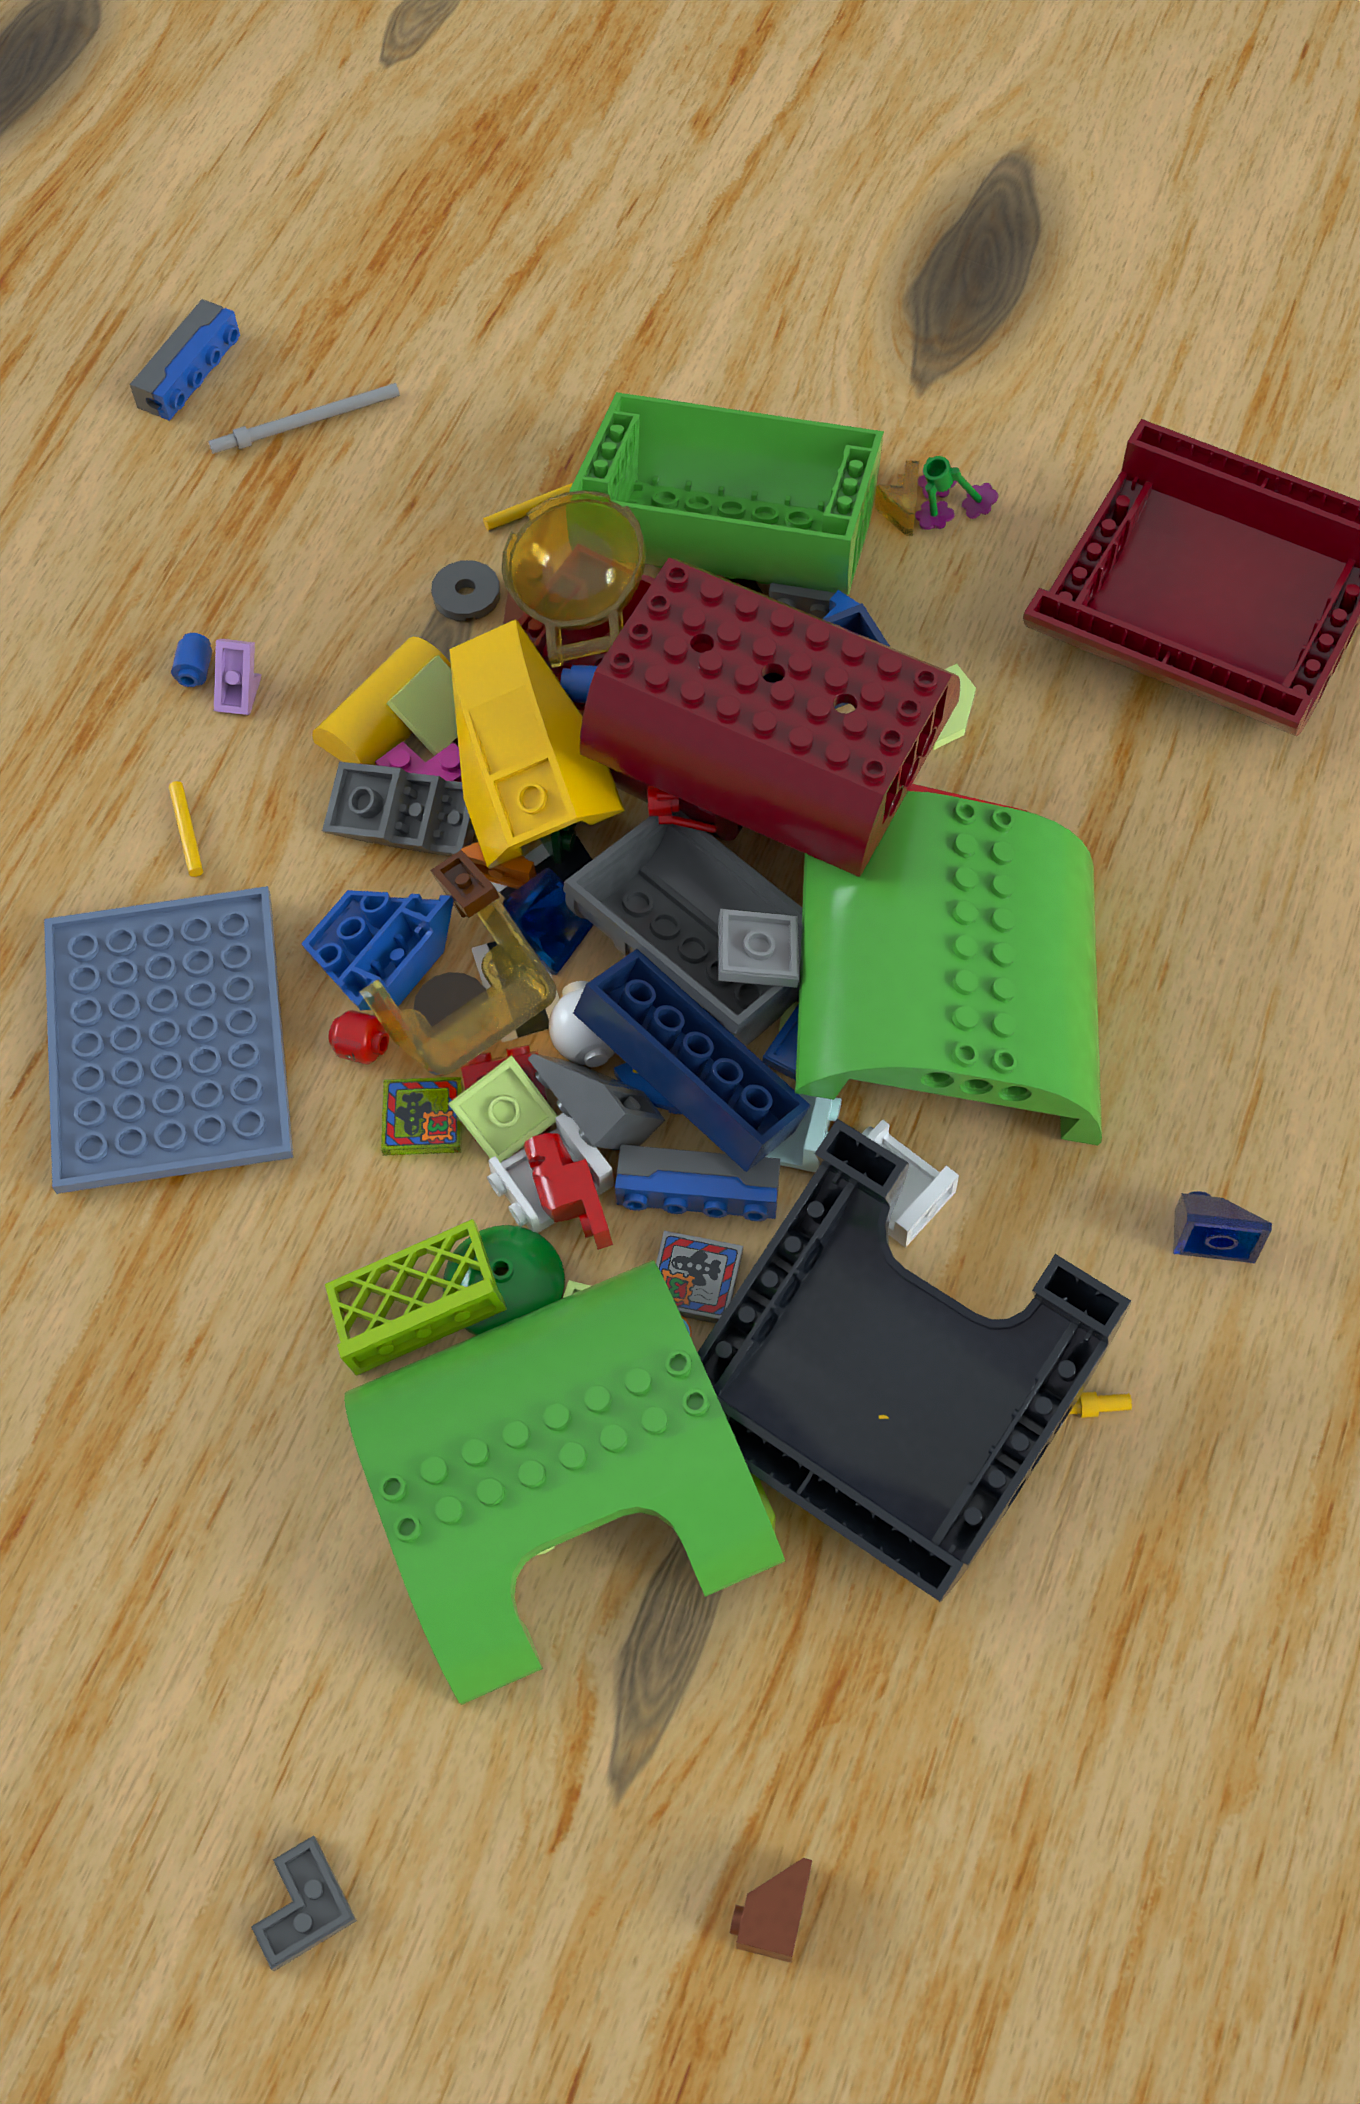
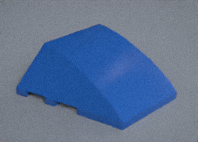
M347 890L301 944L360 1011L397 1007L444 953L454 900L450 895H440L439 900L422 899L420 894H410L408 898L390 897L388 892Z

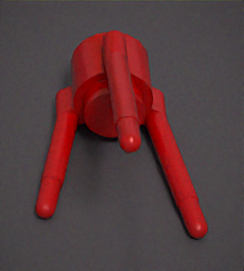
M648 786L649 817L658 816L659 824H674L712 833L717 831L715 825L673 816L672 812H679V798L653 786Z

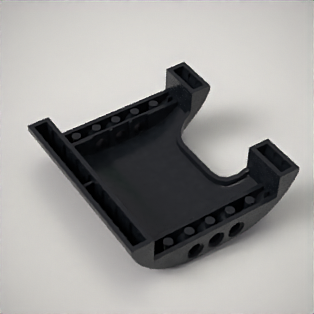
M837 1119L814 1153L821 1165L697 1353L750 1473L941 1602L957 1584L988 1541L1066 1420L1115 1337L1130 1307L1131 1300L1055 1254L1032 1289L1034 1298L1022 1312L1008 1319H990L973 1312L903 1267L894 1258L890 1249L888 1226L893 1209L902 1191L909 1163ZM879 1415L888 1416L889 1419H879Z

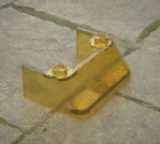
M499 899L477 913L498 944L484 955L481 963L482 973L491 987L433 1027L416 1010L405 1009L400 1011L379 979L359 991L394 1043L434 1075L445 1076L455 1072L550 1006L556 997V985Z

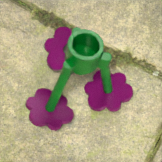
M943 456L930 457L924 464L923 475L918 478V485L923 488V495L929 501L922 503L921 510L915 513V519L919 521L920 528L924 530L944 528L946 522L954 518L955 513L952 508H948L947 502H937L936 497L938 495L941 498L947 497L950 492L949 489L953 488L957 482L967 492V498L963 500L962 507L966 510V515L970 519H975L980 514L987 515L991 511V506L998 500L999 495L996 490L992 489L990 483H984L981 487L979 485L971 486L961 475L958 467L951 468L947 458Z

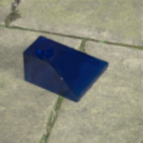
M546 868L506 897L484 927L509 952L552 975H557L593 927V924L587 919L579 918L569 910L566 905V893L563 891L564 882L551 868Z
M1194 1191L1188 1194L1182 1193L1175 1208L1173 1254L1255 1264L1272 1231V1223L1224 1198L1212 1197L1210 1194L1201 1191Z

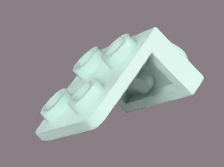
M799 1094L811 1105L796 1131L766 1157L780 1158V1165L816 1172L820 1166V1161L814 1153L828 1134L830 1121L838 1119L842 1099L835 1098L831 1100Z

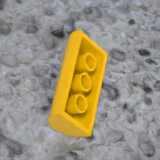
M418 637L408 638L313 730L312 737L314 743L342 762L376 765L375 761L402 741L404 742L413 733L386 703L435 656L439 655L450 669L451 663L435 646L426 640Z

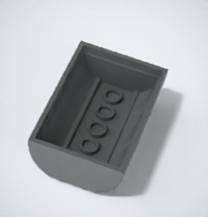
M681 810L679 812H672L673 816L691 819ZM658 816L648 817L565 881L563 891L566 893V905L569 910L579 918L589 920L613 940L614 946L623 955L627 956L638 949L745 1046L749 1045L778 1020L794 1002L799 1001L803 908L707 831L674 824H659ZM720 909L798 916L799 982L797 988L718 981V917Z

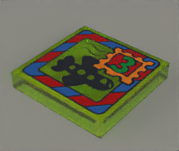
M462 1078L384 1079L381 1151L383 1156L461 1153L462 1121L448 1103L462 1093Z

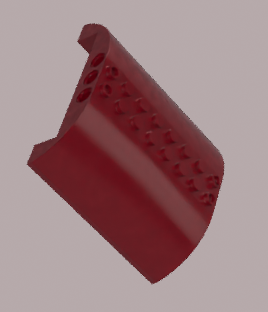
M1141 419L1127 441L1120 474L1050 590L1038 588L1023 614V622L1030 629L1297 737L1314 712L1360 623V501Z

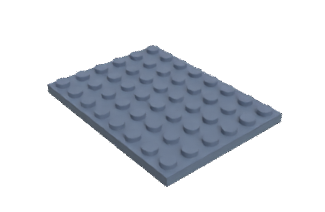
M268 886L44 919L52 1188L56 1194L294 1158L272 903Z

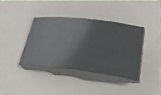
M339 762L322 829L327 834L444 856H452L462 848L471 845L475 831L464 802L462 782L446 781L442 777L435 775L408 773L396 767Z

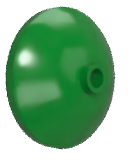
M514 1225L493 1226L479 1231L497 1288L503 1296L507 1310L464 1329L477 1336L563 1299L565 1290L563 1264L557 1251L548 1240L530 1229ZM471 1238L465 1239L453 1253L464 1257L472 1243ZM448 1261L443 1279L451 1281L459 1264ZM500 1267L509 1269L503 1276L495 1274V1271ZM469 1268L460 1285L468 1287L484 1280L482 1272Z

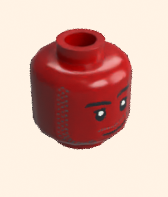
M349 1010L340 1017L335 1018L329 1029V1043L333 1047L336 1056L349 1061L368 1065L374 1062L379 1055H383L389 1045V1034L385 1030V1025L381 1018L374 1015Z

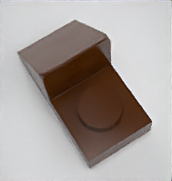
M462 850L430 870L445 894L452 896L454 900L453 905L463 918H470L500 898L494 885Z

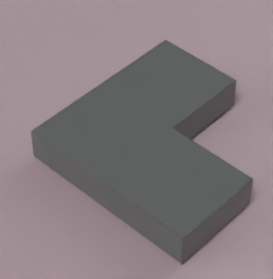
M315 1836L310 1837L273 1859L293 1902L251 1926L273 1971L357 1921Z

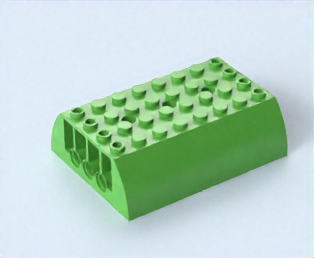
M616 392L566 497L567 526L571 547L574 550L577 544H580L608 558L619 559L625 563L651 564L658 568H662L668 558H676L728 579L741 578L754 580L761 584L776 583L835 593L839 590L849 595L871 521L884 431Z

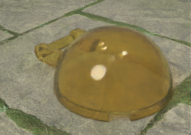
M586 490L566 492L545 500L527 512L529 520L519 530L517 535L511 531L502 554L501 571L506 589L523 612L534 620L545 624L547 651L552 667L562 666L563 661L608 652L624 627L622 610L630 603L638 591L646 561V548L640 524L627 505L622 507L611 501L608 494ZM609 620L610 636L562 646L560 629H589Z

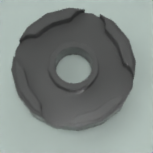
M461 560L448 564L438 571L432 581L431 594L436 609L445 617L455 621H466V618L475 617L476 620L485 617L495 609L500 600V583L495 571L486 564L474 560ZM463 588L474 589L472 593L467 595L458 593Z

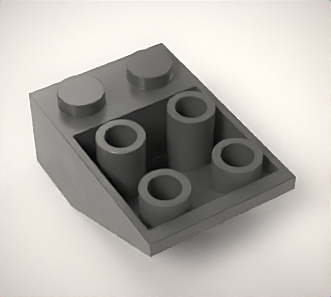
M534 1053L528 1058L537 1070L535 1072L536 1078L542 1085L552 1090L558 1098L557 1106L568 1117L573 1118L580 1128L578 1131L580 1137L591 1147L620 1150L621 1145L641 1146L665 1121L647 1095L637 1088L569 1060Z

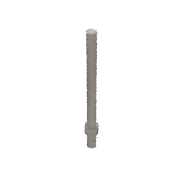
M396 383L249 429L243 426L232 430V434L210 440L208 443L212 454L234 447L242 449L252 446L251 442L398 397L400 396Z

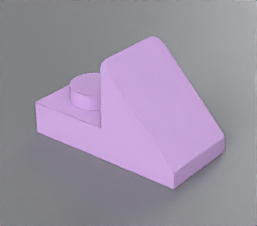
M229 639L216 640L214 711L243 715L251 713L261 680V674L254 673L255 642Z

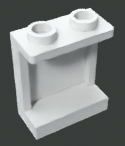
M564 1113L555 1118L557 1129L550 1133L560 1134L562 1142L574 1162L583 1159L587 1160L598 1196L613 1187L612 1168L597 1147H591L580 1137L578 1132L580 1128L573 1118L568 1117ZM522 1149L501 1163L496 1156L488 1160L491 1174L487 1176V1179L499 1197L505 1194L511 1203L508 1206L509 1211L520 1227L526 1224L530 1230L539 1233L555 1223L541 1207L532 1176L533 1170L530 1168L525 1149Z
M881 1120L875 1128L869 1126L862 1134L909 1163L908 1173L888 1226V1235L906 1248L955 1194L959 1175L947 1166L941 1172L937 1171L889 1134V1124Z

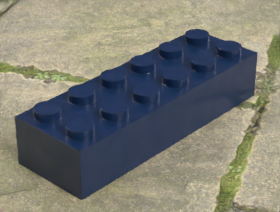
M638 949L585 985L573 1014L745 1172L749 1171L796 1131L811 1105L799 1094L795 1093L794 1089Z

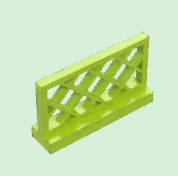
M473 1219L325 1284L340 1343L337 1344L340 1358L356 1376L507 1310L503 1296L497 1288L478 1226ZM470 1235L472 1243L464 1257L450 1252L456 1241ZM426 1254L436 1256L427 1273L413 1269L419 1257ZM445 1260L459 1264L451 1281L436 1277ZM469 1268L482 1272L484 1280L468 1287L460 1285ZM389 1270L399 1272L389 1290L376 1286L381 1274ZM408 1276L422 1280L413 1298L399 1294ZM432 1284L446 1289L441 1299L430 1304L422 1302ZM353 1286L361 1288L352 1306L341 1303L339 1292ZM371 1292L384 1296L375 1315L362 1310ZM394 1301L408 1305L402 1316L393 1320L385 1319ZM357 1317L370 1321L364 1333L352 1338L350 1337L349 1331Z

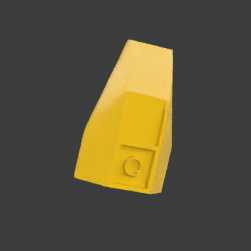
M516 619L449 649L463 798L488 868H493L523 855L521 846L581 820L589 825H593L625 811L610 768L580 755V732L583 716Z

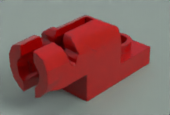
M545 1133L525 1141L524 1149L530 1168L533 1170L532 1176L541 1207L546 1214L556 1223L579 1217L585 1238L593 1236L598 1250L613 1245L587 1160L583 1159L574 1162L558 1133Z

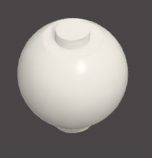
M576 981L563 988V997L556 1003L549 1018L550 1038L556 1050L567 1060L589 1067H598L605 1064L616 1052L573 1014L584 987L588 983V981Z

